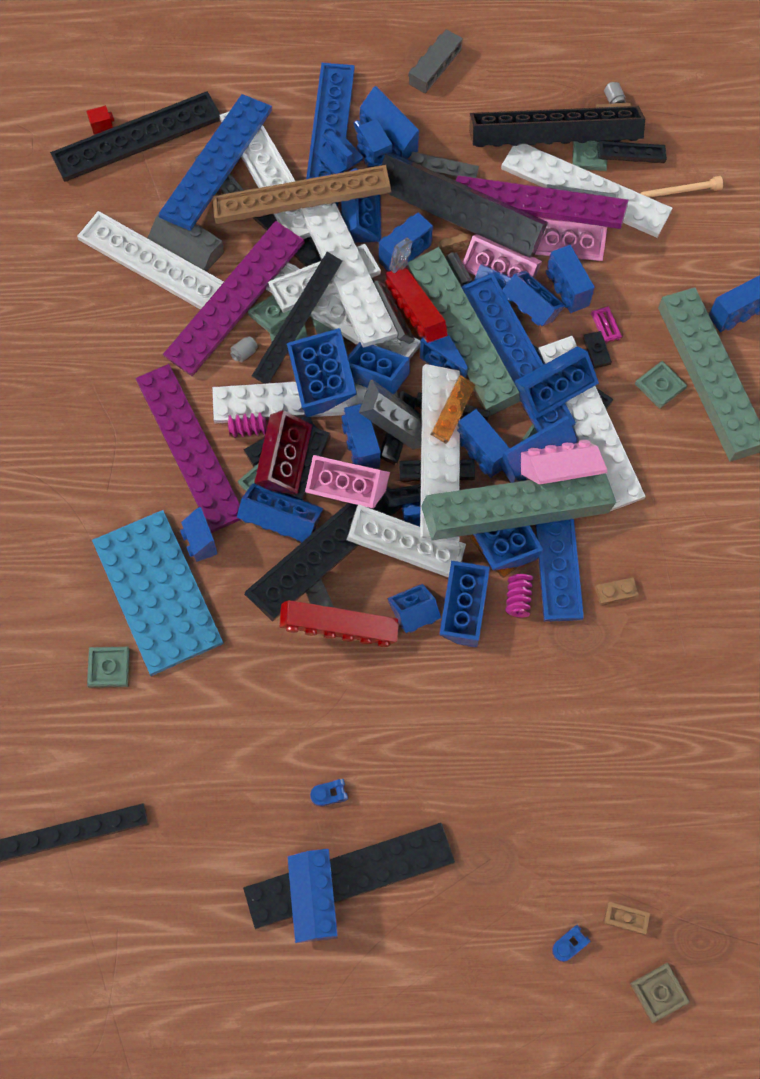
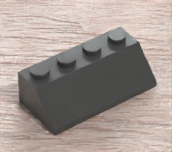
M159 214L156 216L147 238L206 272L224 253L222 240L199 225L195 224L190 231L159 218Z
M370 380L359 413L411 449L421 448L422 414L374 380Z

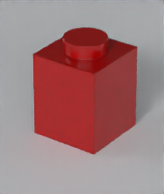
M106 105L86 111L94 135L113 128L112 122H114L112 111L108 112Z

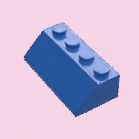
M377 86L373 87L360 106L359 118H365L367 122L377 119L392 143V153L408 159L411 157L412 152H418L419 130Z
M380 194L341 201V216L354 243L380 242Z
M577 346L516 380L515 384L520 397L537 419L599 384L588 351Z
M563 417L504 452L501 469L511 483L528 479L521 475V452H526L530 448L544 449L548 445L562 446L563 443H577L569 417Z
M252 483L241 499L237 518L242 519L246 523H253L263 529H270L282 536H289L299 542H303L315 532L323 508L277 491L267 490Z
M451 560L440 636L459 645L478 646L490 567Z
M329 849L311 850L288 856L295 943L338 938Z

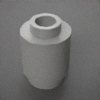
M618 82L607 84L604 93L609 104L625 103L626 97Z
M249 336L232 346L230 354L235 361L243 362L256 352L258 345Z

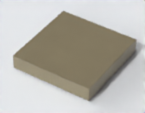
M668 963L630 983L651 1023L690 1003Z

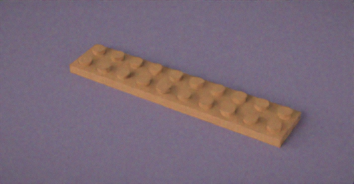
M386 165L213 196L216 224L389 193L391 192Z

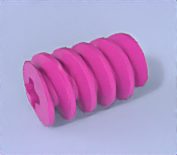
M259 412L257 418L251 413L248 419L245 413L242 419L236 414L235 420H233L232 416L229 415V436L232 433L234 438H237L239 432L241 437H244L247 432L249 437H252L253 431L256 436H259L261 430L265 435L267 430L266 417H263L261 412Z
M516 574L508 578V599L506 600L508 606L506 607V612L509 615L520 618L530 615L525 610H530L531 606L525 603L531 602V598L526 597L532 594V591L528 590L532 588V584L529 582L533 580L531 575Z

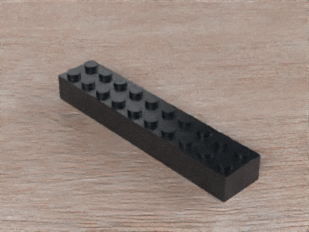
M639 106L470 113L469 133L472 144L476 147H485L486 145L500 147L505 144L511 146H518L519 144L536 145L537 143L550 145L554 142L569 144L570 142L586 143L587 141L599 142L604 140L619 142L625 139L637 141L638 139H644L646 118Z
M394 153L385 154L382 165H386L391 192L387 194L529 258L535 255L547 227V221Z

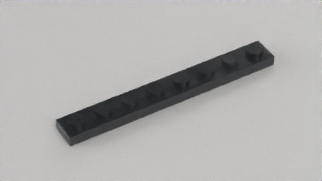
M328 251L326 252L252 374L253 378L263 384L270 383L288 353L287 343L296 340L343 261Z
M142 803L0 839V862L149 825L145 804Z

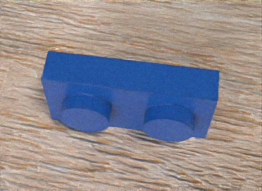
M480 264L474 281L493 273L501 289H503L512 277Z

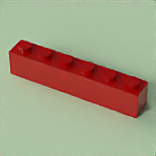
M406 266L386 272L387 280H385V285L388 286L394 300L397 299L400 309H404L406 318H410L412 326L417 328L419 336L423 337L427 343L448 336L445 319Z
M288 600L281 604L279 628H285L287 632L291 633L304 631L305 635L310 636L323 634L324 638L329 639L341 637L343 641L360 640L361 644H372L373 642L378 643L380 647H389L390 644L397 642L398 619Z

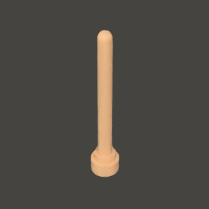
M715 176L706 182L644 191L640 194L651 198L707 188L717 191L723 189V179L721 176Z

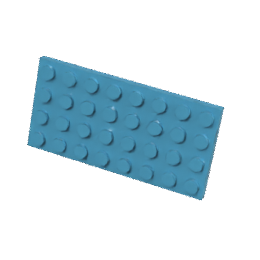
M163 510L92 540L150 676L224 644Z

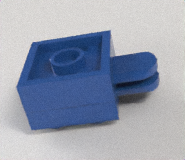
M361 118L360 121H354L358 140L357 150L363 155L366 166L368 168L381 166L385 154L392 153V143L377 119L367 122L365 118Z

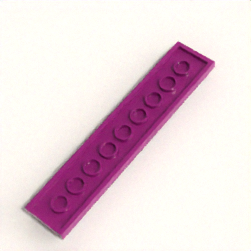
M457 176L456 179L459 183L536 217L617 229L622 227L629 201L628 199L466 176Z
M275 221L163 353L164 357L192 377L268 287V282L275 279L304 244V239Z
M167 364L135 378L198 508H202L211 533L242 520L237 518L240 504L170 365Z

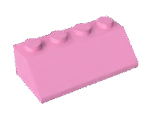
M538 217L547 221L548 224L535 255L550 256L552 251L571 245L578 259L603 261L607 227Z
M478 234L472 237L463 260L466 271L475 276L480 264H483L510 277L515 273L527 271L535 278L542 263L541 260L534 257L529 258Z
M580 440L579 443L575 444L563 443L562 446L548 445L544 449L530 448L526 452H521V475L539 485L607 473V468L598 446L590 443L589 440Z
M313 455L305 492L374 508L386 491L390 472Z

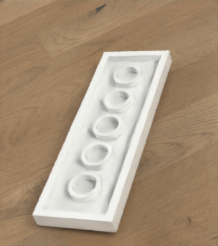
M366 244L358 246L357 249L371 278L380 275L381 269ZM320 262L268 282V287L283 313L292 310ZM332 280L322 297L337 292Z
M359 504L347 540L448 578L451 560L461 562L466 546L462 542L452 544L421 539L419 526Z

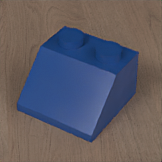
M199 507L181 522L183 529L180 530L183 540H188L189 546H186L189 556H194L196 562L218 554L202 508Z
M423 584L387 598L400 627L405 633L414 632L419 627L433 624L436 620L441 619L436 599Z

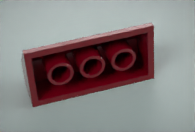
M284 410L270 414L254 484L270 491L290 494L298 493L312 430L311 424Z

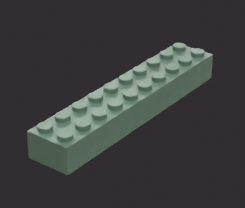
M438 247L407 262L409 272L445 319L447 334L451 337L468 366L467 380L482 408L490 411L489 417L520 402V393L440 248Z
M696 288L662 297L658 307L660 314L729 462L760 453V421Z
M605 473L540 485L532 480L431 494L426 495L421 508L431 541L606 514L611 511L617 502Z

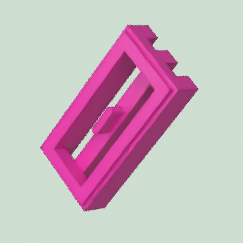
M609 306L592 311L591 315L598 331L602 333L605 344L608 341L613 342L615 339L620 340L622 335ZM603 312H605L606 315H607V318H608V320H609V322H610V324H611V327H612V329H613V331H614V335L612 334V332H611V330H610V328H609V324H608V322H607V320H606V318H605Z

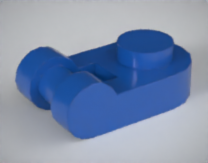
M344 779L315 786L310 793L312 803L320 807L347 801L349 798L344 790ZM336 789L337 795L331 796L330 790Z
M575 925L553 945L552 954L558 961H568L591 942L587 936L584 937L580 932L581 928L578 925ZM573 936L579 942L576 946H573L569 941Z

